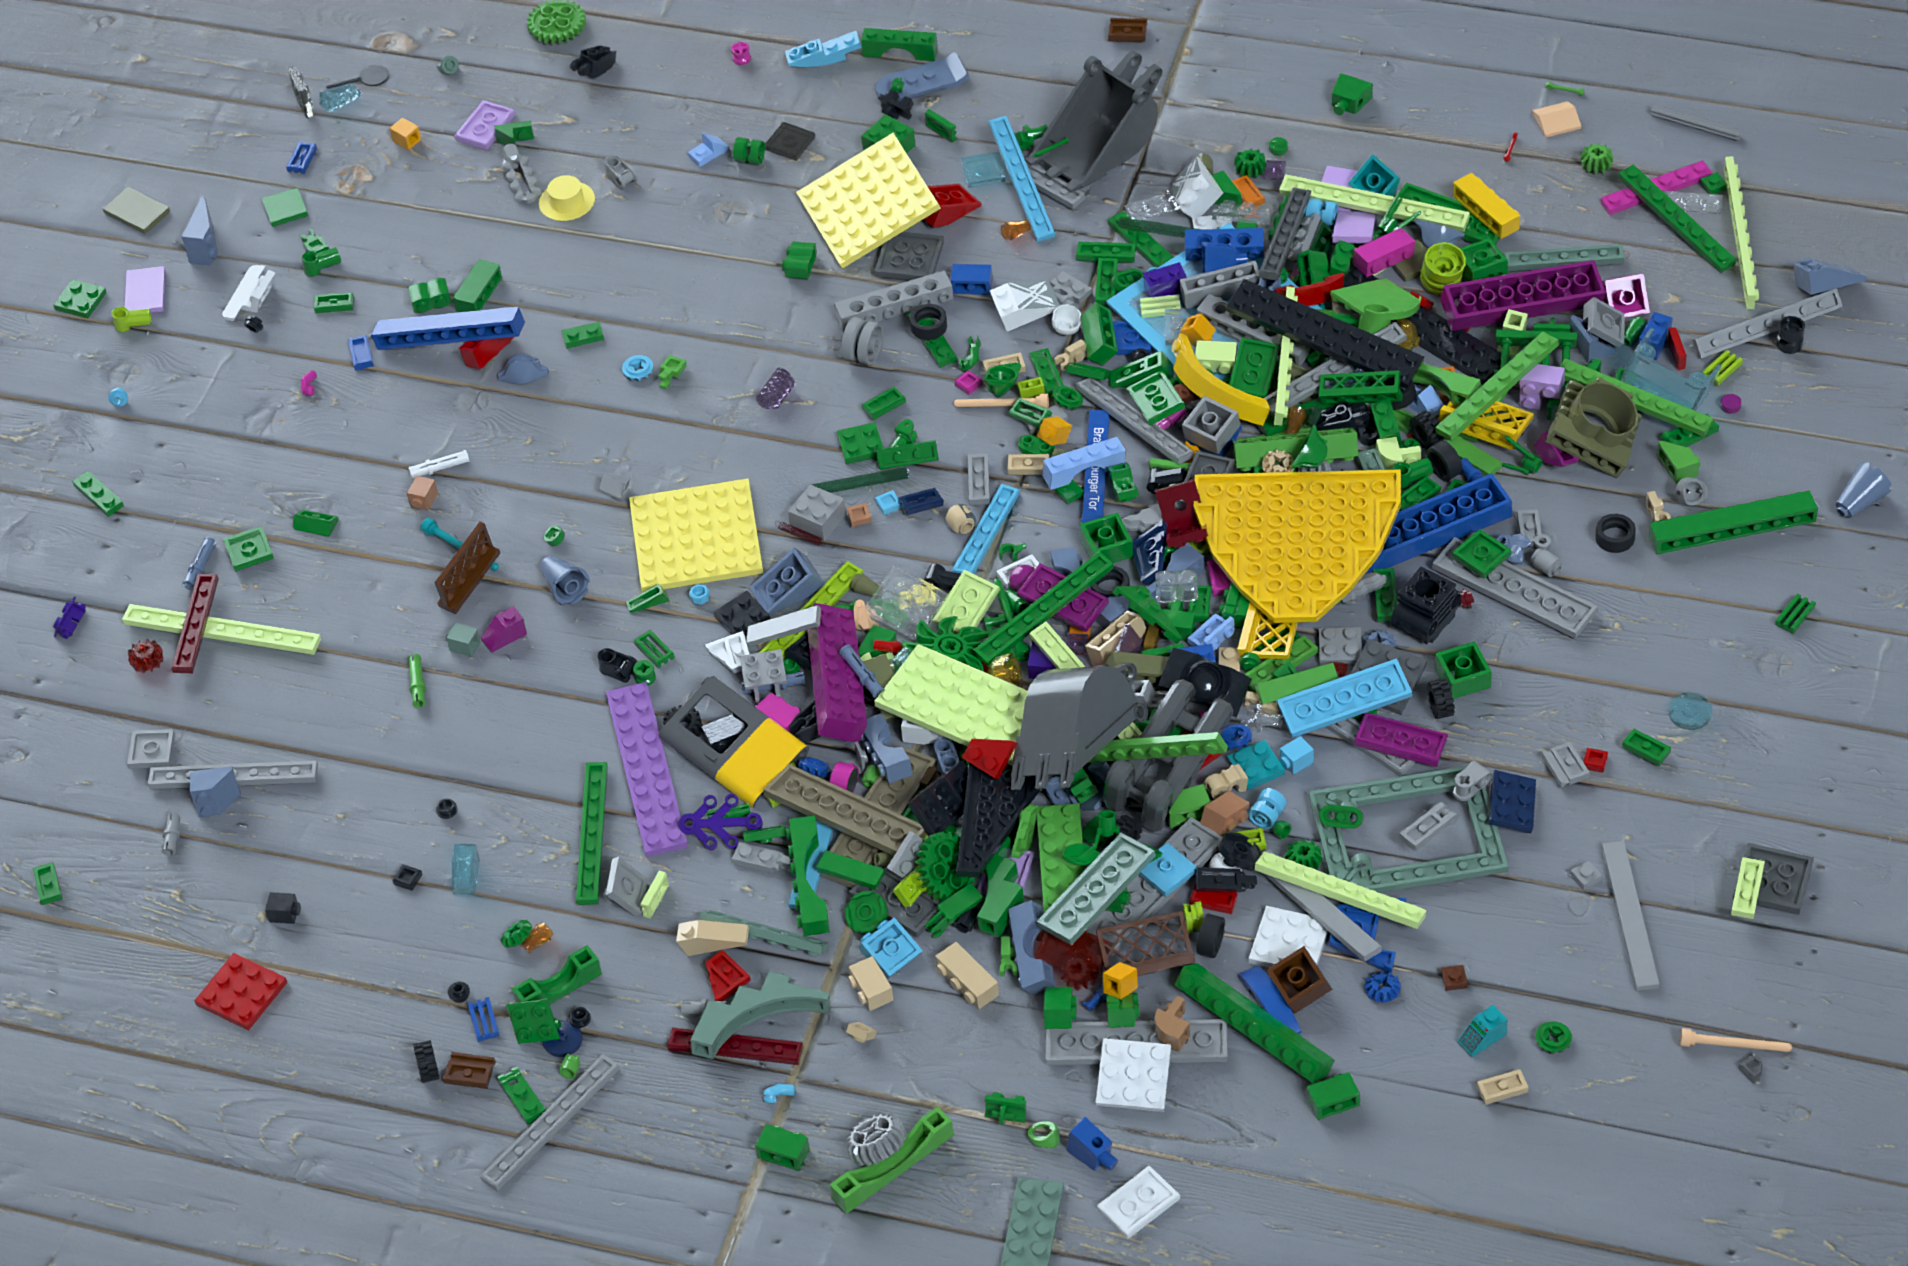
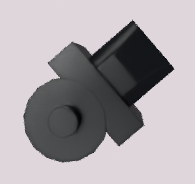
M891 89L886 95H879L878 100L881 101V112L884 115L886 114L893 119H898L901 116L910 120L912 117L910 110L914 105L911 98L905 96L901 102H898V93Z

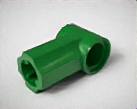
M336 247L319 253L307 251L301 257L304 273L311 277L318 275L323 268L341 263V257Z
M1423 458L1409 464L1399 462L1393 466V470L1401 469V489L1408 488L1412 481L1433 474V468L1428 458Z

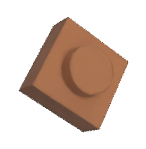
M867 503L847 507L852 527L872 523Z

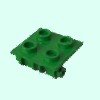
M548 999L506 1005L518 1044L560 1039L558 1029L561 1028V1021L553 1017Z

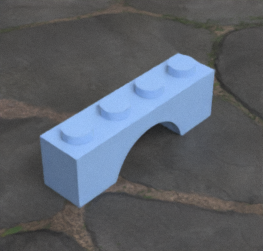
M1114 437L1044 459L1042 476L1051 490L1070 484L1073 477L1086 468L1097 466L1108 472V466L1125 463L1126 450L1119 439Z

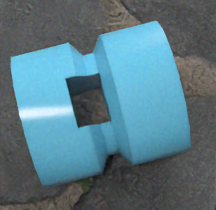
M1310 198L1306 216L1316 212L1321 217L1320 220L1327 226L1334 227L1338 214V203L1330 201L1323 203L1322 200Z
M1265 788L1257 798V802L1248 813L1249 819L1260 828L1271 829L1287 805L1286 798L1274 789Z

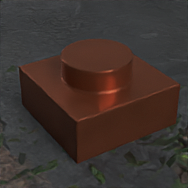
M1184 383L1173 386L1184 404L1200 399Z
M1464 965L1441 968L1445 991L1468 987Z

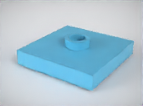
M1168 842L1158 849L1162 852L1161 857L1150 862L1139 873L1143 879L1165 897L1196 874L1197 866Z

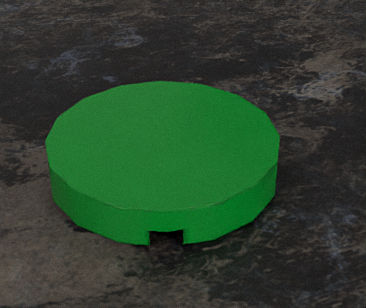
M872 891L857 893L851 898L849 905L847 904L845 909V919L848 926L856 933L866 935L869 932L871 934L875 933L878 930L877 926L888 918L886 901L879 894Z

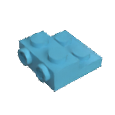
M895 917L889 922L884 920L877 926L878 930L875 933L871 934L869 932L862 937L858 948L866 958L873 956L888 979L923 951Z

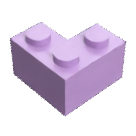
M1537 364L1520 380V407L1540 410L1544 397L1560 399L1565 383V368Z

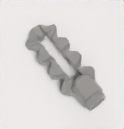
M515 144L505 145L502 148L504 158L502 169L508 172L506 179L508 182H512L510 187L511 191L516 193L515 201L525 204L535 202L536 198L541 195V190L535 187L537 179L532 176V168L527 166L529 163L528 157L521 155ZM521 167L530 192L526 191L525 195H523L514 169Z

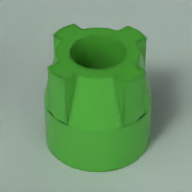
M873 765L867 766L861 779L864 787H872L880 775L878 767Z
M566 1054L559 1073L565 1078L574 1079L581 1064L580 1058Z

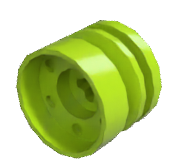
M1444 242L1434 244L1428 248L1420 272L1422 285L1429 292L1441 295L1444 285L1460 283L1466 265V257L1463 251L1456 245Z

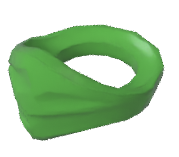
M1041 1121L1029 1128L1028 1139L1039 1147L1056 1148L1059 1145L1060 1132L1054 1123ZM1040 1127H1048L1051 1130L1047 1136L1040 1137L1033 1135V1132Z

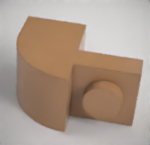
M1176 996L1172 1003H1168L1165 1011L1157 1009L1155 1025L1159 1041L1162 1044H1170L1172 1049L1180 1052L1190 1037V1022L1181 1019L1185 1013V999Z

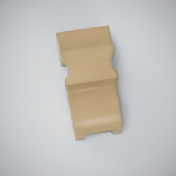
M1239 764L1231 765L1229 769L1222 770L1220 774L1215 773L1207 777L1204 781V786L1211 797L1217 799L1226 792L1231 791L1233 786L1239 792H1245L1248 777Z

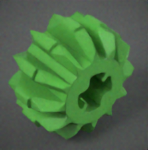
M1590 143L1589 147H1584L1580 160L1583 169H1587L1588 173L1594 172L1596 175L1597 172L1604 174L1605 170H1610L1614 157L1611 148H1607L1606 144L1601 146L1599 143L1597 145Z

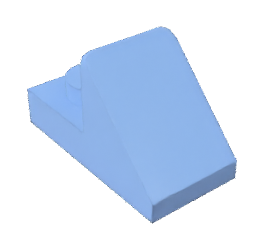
M701 133L703 144L689 151L688 156L701 167L730 150V148L719 137Z
M1429 385L1422 391L1415 386L1416 398L1408 407L1418 413L1429 411L1431 415L1434 414L1436 416L1435 419L1439 417L1440 409L1444 404L1433 387Z

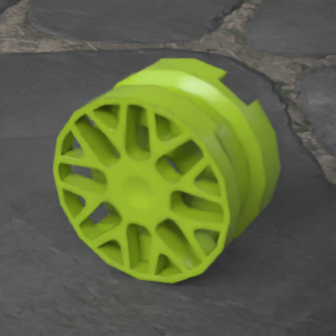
M1201 901L1195 902L1190 906L1184 903L1183 915L1188 934H1191L1193 931L1200 932L1204 920Z

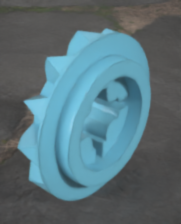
M642 355L632 356L622 365L625 378L629 377L631 381L634 379L640 381L643 377L648 378V374H652L654 368L652 360Z

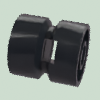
M1786 316L1779 321L1776 345L1781 352L1794 354L1802 349L1805 323L1801 318Z

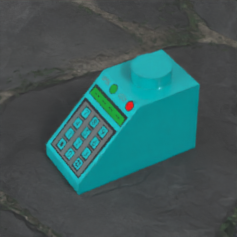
M1491 1005L1473 1018L1457 1040V1043L1472 1058L1507 1035L1508 1019L1494 1005Z

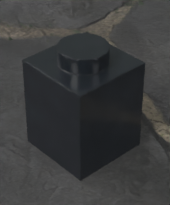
M270 892L265 911L271 923L294 924L296 916L300 915L301 905L298 903L295 894Z

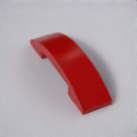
M1344 274L1327 276L1324 282L1295 287L1294 296H1298L1297 302L1306 306H1313L1330 301L1331 291L1343 288ZM1288 285L1275 288V292L1286 296L1287 287L1294 286Z

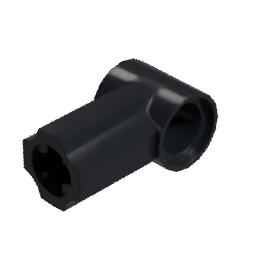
M1160 467L1151 468L1146 489L1148 492L1155 494V490L1168 487L1170 484L1182 483L1187 476V471L1185 467L1164 470Z
M931 564L922 583L923 585L933 584L934 591L940 588L952 590L961 574L946 571L940 564Z
M985 899L961 914L953 922L954 927L963 933L971 932Z

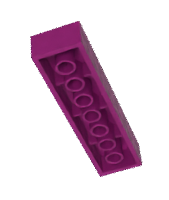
M1595 260L1444 285L1440 300L1451 331L1502 323L1505 321L1508 309L1526 313L1528 318L1584 309V304L1593 297L1603 302L1606 291Z
M814 603L813 606L818 605L821 608L820 626L808 629L807 631L818 735L850 742L858 741L859 743L867 727L863 686L860 683L859 677L839 653L843 646L849 644L859 656L854 611Z

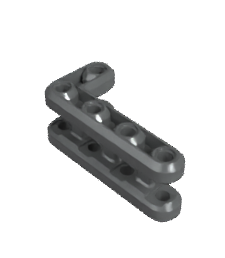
M1184 679L1177 680L1171 686L1139 738L1169 736L1177 725L1193 734L1219 732L1221 735L1231 719L1233 708L1231 703L1223 699H1216L1213 701L1208 712H1205L1200 719L1186 711L1187 705L1196 693L1194 685ZM1209 754L1158 758L1171 765L1172 770L1167 778L1154 782L1145 778L1144 774L1149 766L1153 765L1156 758L1117 760L1111 766L1105 779L1104 804L1114 812L1123 811L1129 798H1132L1143 804L1141 816L1143 826L1152 832L1161 831L1169 820V810L1181 791L1190 786Z

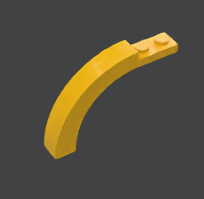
M1179 333L1177 340H1174L1172 344V351L1176 358L1173 369L1180 380L1200 398L1206 396L1237 411L1240 419L1263 426L1270 411L1267 400L1240 391L1212 375L1196 358L1187 335Z

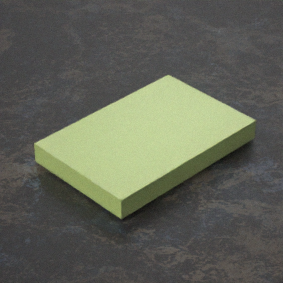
M964 570L933 618V623L938 625L944 618L958 616L952 633L959 634L962 627H977L999 593L1000 587Z

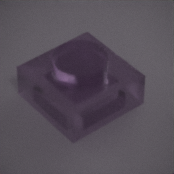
M1267 160L1266 179L1283 180L1286 172V161Z
M1067 633L1066 645L1075 655L1087 656L1085 646L1088 644V634Z

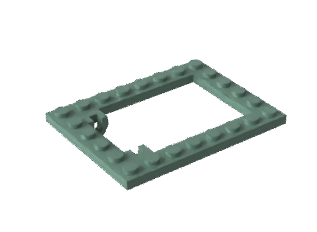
M1467 766L1309 791V799L1328 874L1381 893L1508 872L1509 866L1498 828L1495 825L1488 824L1490 801L1486 787L1466 801L1480 850L1478 854L1374 870L1371 858L1365 853L1356 854L1349 861L1341 828L1326 826L1319 818L1320 810L1329 804L1357 807L1454 791L1456 775ZM1330 811L1329 817L1334 819L1335 813ZM1352 813V820L1356 819V815ZM1359 863H1364L1363 867H1357Z

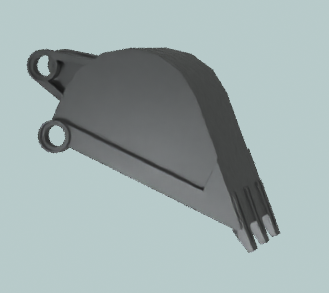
M1133 50L1128 52L1113 71L1103 66L1101 60L1090 56L1084 63V74L1032 154L1025 159V162L1032 166L1042 161L1050 167L1045 173L1047 177L1053 179L1063 175L1069 179L1070 182L1065 186V189L1069 192L1084 188L1108 175L1107 171L1128 161L1149 140L1158 116L1157 104L1151 96L1162 76V68L1156 64L1151 65L1143 75L1141 74L1131 84L1142 62L1140 54ZM1064 137L1069 139L1068 144L1065 143L1037 158L1033 157L1034 153L1063 140Z
M1121 663L1114 667L1105 664L1093 667L1053 669L1036 676L1029 686L1024 705L1020 736L1016 738L1018 744L1014 751L1011 790H1021L1026 776H1036L1035 789H1045L1050 775H1061L1060 787L1070 788L1074 775L1132 722H1144L1147 719L1148 709L1144 703L1137 702L1131 687L1137 677L1135 664ZM1126 668L1129 671L1128 677L1126 676ZM1137 708L1139 709V717L1136 714Z

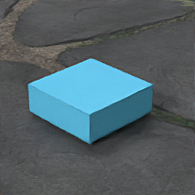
M893 490L875 497V503L883 515L902 508V504L898 503L899 499Z

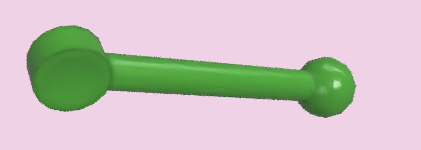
M1547 82L1545 86L1550 90L1554 88L1578 93L1580 96L1585 93L1582 88L1573 89L1554 85L1552 82Z

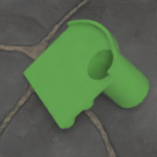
M1387 278L1333 290L1330 293L1333 301L1342 302L1345 304L1344 307L1346 309L1358 312L1360 314L1358 328L1371 334H1375L1391 325V320L1403 319L1414 315L1419 310L1421 296H1419V299Z

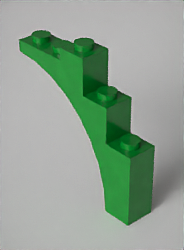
M949 826L945 832H951L952 836L958 835V841H960L962 828ZM1010 837L1006 838L984 869L988 879V892L984 905L977 915L980 931L996 937H1000L1009 924L1008 918L1010 916L1008 909L1025 901L1022 886L1014 883L1019 877L1017 864L1008 858L1012 853Z

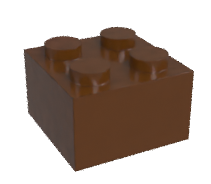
M1305 946L1267 969V972L1294 1013H1297L1333 990Z

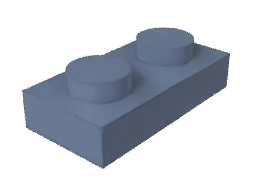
M1061 775L1049 779L1044 791L1052 805L1077 804L1070 788L1060 787Z

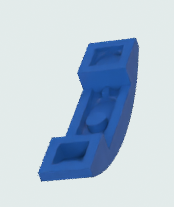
M1257 965L1238 974L1247 991L1253 993L1266 1012L1296 1033H1301L1300 1026L1286 1000L1273 980L1261 967Z

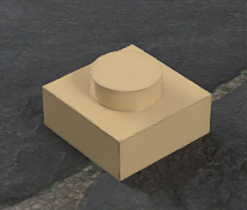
M861 1022L848 1024L846 1033L852 1035V1038L858 1042H865L875 1039L877 1030Z

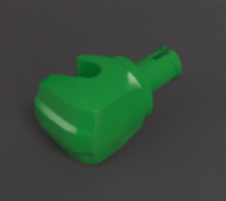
M1046 124L1033 129L1029 128L1028 125H1023V132L1014 133L1021 152L1033 146L1035 139L1042 138L1048 129Z

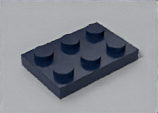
M1494 770L1491 780L1488 824L1531 834L1534 825L1536 779Z

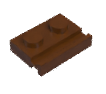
M1110 18L1108 41L1145 42L1147 19Z
M452 1052L443 1077L444 1084L487 1089L493 1073V1066L496 1064L495 1057Z

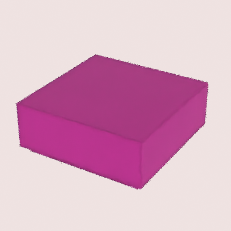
M969 370L954 381L955 386L968 395L983 384L982 379Z

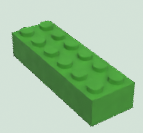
M1353 427L1317 431L1320 437L1327 440L1328 453L1324 461L1331 463L1337 458H1341L1342 461L1354 460V457L1359 456L1357 432ZM1309 432L1232 439L1235 466L1240 468L1241 471L1253 470V467L1262 466L1263 458L1269 451L1273 452L1276 449L1278 451L1286 450L1289 455L1292 454L1295 460ZM1275 460V465L1283 463V461L1278 462Z
M1080 803L1038 807L1037 824L1044 913L1085 871V865L1072 864L1062 858L1064 850L1068 846L1078 843L1083 844Z

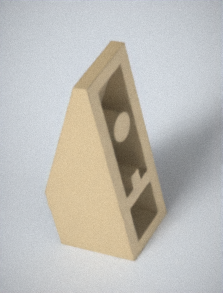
M705 920L680 923L678 925L676 942L687 956L745 946L748 942L749 926L746 924Z

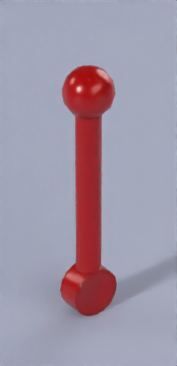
M1513 133L1508 152L1503 157L1505 162L1511 160L1510 154L1518 138V133Z

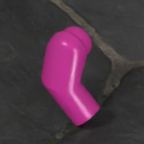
M313 370L301 378V392L305 396H312L315 393L313 390L315 388L311 385V382L317 378V374Z

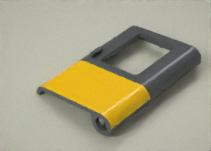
M715 676L707 677L703 680L701 687L663 726L659 733V737L746 804L749 803L751 808L756 806L757 800L763 795V789L788 764L792 762L798 764L799 760L805 758L809 752V747ZM704 696H710L748 725L745 731L722 754L716 752L680 724Z

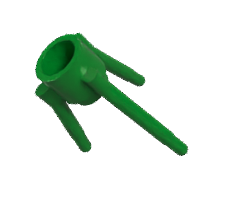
M1401 192L1397 193L1384 218L1377 226L1385 234L1403 228L1421 214V211H1418L1396 226L1398 222L1392 216L1402 202V198H1399Z
M1505 436V439L1525 456L1521 462L1524 465L1523 467L1503 462L1502 467L1520 471L1526 475L1530 472L1536 474L1542 466L1543 460L1531 454L1509 436Z

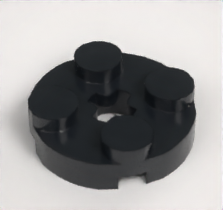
M1236 832L1227 833L1218 845L1219 851L1224 857L1223 862L1227 866H1236L1248 871L1254 870L1255 863L1262 855L1260 848L1255 842L1253 845L1249 843L1247 836Z

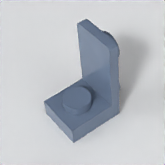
M1092 762L1087 768L1092 774V778L1098 783L1096 788L1099 792L1080 806L1082 810L1094 811L1102 806L1105 779L1110 770L1107 762Z

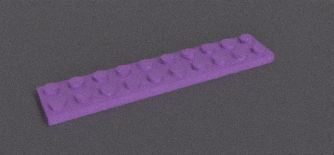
M647 682L606 691L646 857L688 848L685 833L679 828L681 816L662 741L659 737V729Z

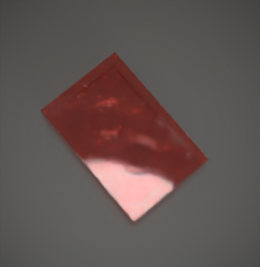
M1046 931L1034 955L1036 959H1042L1051 966L1093 984L1103 966L1097 936L1087 931L1072 945ZM1103 939L1105 944L1112 947V942ZM1105 948L1106 954H1108L1110 950Z

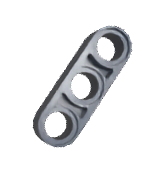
M942 737L935 741V757L942 775L957 764L959 758L951 739Z

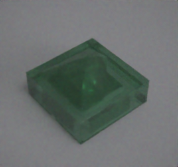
M1319 406L1308 407L1301 421V426L1306 429L1311 428L1313 424L1316 426L1322 408Z

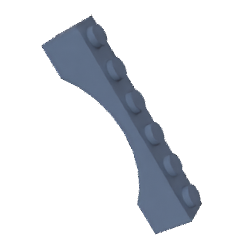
M1188 543L1173 552L1165 572L1153 584L1146 587L1154 600L1158 603L1163 598L1170 596L1179 587L1184 586L1193 577L1200 575L1204 570V556ZM1124 596L1108 597V605L1095 622L1106 629L1126 611L1137 612L1128 606L1130 601Z

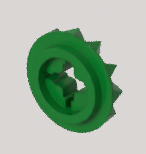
M1058 386L1053 390L1052 398L1055 404L1060 405V408L1065 407L1067 410L1070 408L1072 410L1081 408L1083 397L1075 389L1067 386Z
M519 920L517 923H513L501 937L500 941L503 946L510 948L521 944L529 936L532 924L528 920Z
M1551 1021L1539 1026L1535 1038L1537 1046H1540L1543 1052L1547 1050L1552 1054L1555 1052L1563 1053L1564 1049L1570 1047L1572 1033L1566 1025ZM1550 1034L1554 1038L1558 1037L1557 1043L1554 1040H1550Z

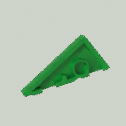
M1116 586L1112 592L1116 597L1119 595L1124 596L1130 601L1128 606L1132 610L1136 611L1152 626L1155 623L1165 630L1163 635L1169 640H1172L1175 644L1180 642L1182 636L1145 586Z

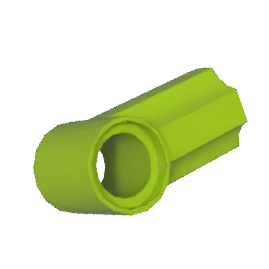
M120 306L112 310L114 328L118 332H126L132 326L152 325L150 309L128 310L126 307Z

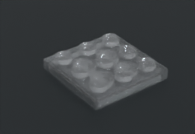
M1224 200L1213 211L1212 219L1270 225L1274 217L1277 216L1278 208H1274L1272 204L1254 206L1252 202H1243L1240 205L1235 204V201Z
M894 565L866 605V609L872 621L895 631L896 634L913 643H917L915 636L917 624L923 620L929 625L947 598L948 593Z

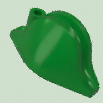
M1015 362L989 368L984 378L988 391L998 397L1008 393L1014 386L1022 365Z
M1314 424L1300 453L1289 467L1290 469L1297 467L1316 468L1325 460L1328 453L1327 440L1319 436L1317 427Z

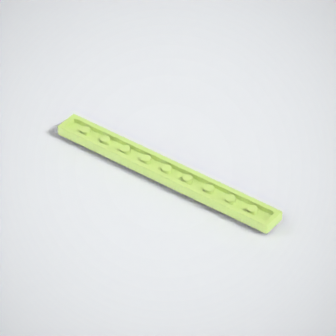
M1725 157L1724 174L1727 183L1746 309H1755V301L1759 300V291L1755 289L1757 283L1756 275L1752 274L1754 272V261H1750V258H1752V248L1748 247L1750 237L1749 233L1745 232L1747 231V219H1743L1745 217V206L1741 205L1743 194L1742 191H1739L1740 178L1736 177L1738 176V164H1734L1733 157Z
M1286 174L1279 189L1280 194L1290 196L1292 188L1311 190V198L1322 200L1323 203L1326 201L1336 202L1340 207L1384 216L1395 198L1393 196ZM1402 198L1401 204L1392 216L1393 218L1406 220L1416 212L1421 211V214L1412 220L1413 222L1418 219L1464 232L1470 218V212Z
M129 604L122 621L124 625L181 634L187 613ZM208 617L203 635L205 638L311 655L315 654L321 641L320 634Z

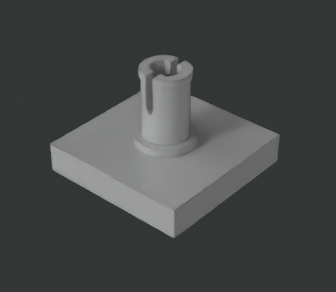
M614 858L611 863L608 885L604 889V898L607 901L614 900L632 915L638 916L642 914L641 902L645 897L648 878L621 858Z

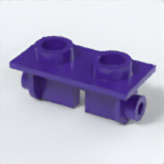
M75 596L71 603L66 602L62 613H64L62 618L58 617L54 623L53 628L56 629L55 638L58 633L65 639L71 637L78 625L71 620L80 622L86 612L84 604L75 603Z

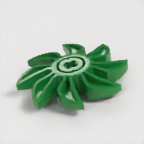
M951 616L939 622L936 634L921 620L916 627L915 636L917 643L902 641V649L906 656L909 657L915 647L920 644L984 672L982 661L974 654V649L982 643L980 642L981 640L989 636V633L981 628L967 626L962 627L959 634H953L958 616Z

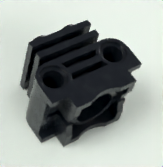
M1420 566L1398 592V604L1392 613L1391 627H1398L1422 639L1425 644L1433 643L1445 626L1454 619L1455 612L1461 605L1462 595L1461 592L1455 589L1456 583Z

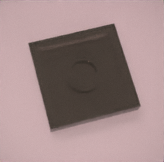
M782 122L765 143V150L797 161L816 138L815 133Z

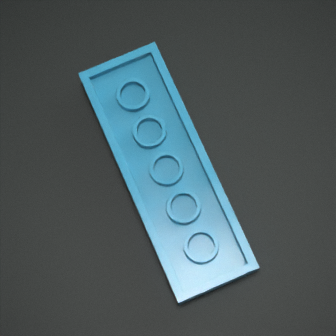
M1394 659L1278 699L1277 705L1291 737L1294 738L1412 697V690L1398 660Z

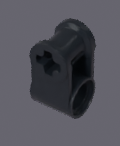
M610 648L600 650L597 655L600 672L624 683L630 680L633 667L638 662L634 657Z

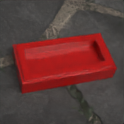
M1669 328L1667 342L1677 369L1683 370L1686 368L1687 355L1677 328Z
M1195 884L1189 905L1201 901L1202 908L1232 915L1238 893L1197 891Z

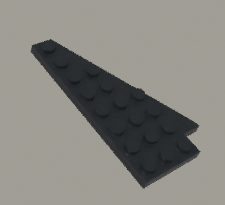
M969 762L957 876L980 877L1019 821L1020 812L1032 803L1041 790L1035 789L1036 776H1026L1021 790H1011V765L1006 764L999 779H996Z

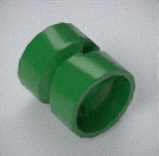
M737 137L733 146V160L744 163L748 160L750 164L761 165L765 156V142L756 139L750 142L748 138Z

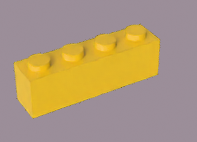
M1472 172L1453 182V197L1500 239L1520 229V214L1512 209L1504 199H1501L1493 189L1486 186Z

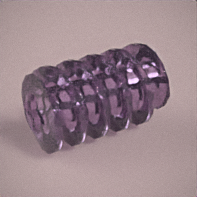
M780 367L777 368L756 396L758 405L765 409H778L788 396V393L794 388L795 380L787 370Z

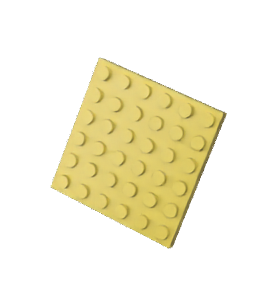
M894 133L796 192L842 269L941 209Z
M749 479L629 497L642 593L657 584H660L663 589L763 574Z

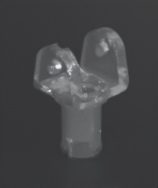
M1260 704L1248 705L1246 711L1254 719H1244L1240 724L1247 726L1252 733L1258 734L1263 726L1281 728L1283 717L1282 714L1265 713Z

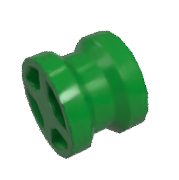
M641 660L634 665L633 671L637 684L647 682V686L655 682L656 674L651 661Z

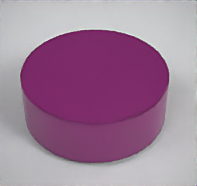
M1735 394L1724 395L1721 399V409L1730 414L1738 412L1741 409V398Z

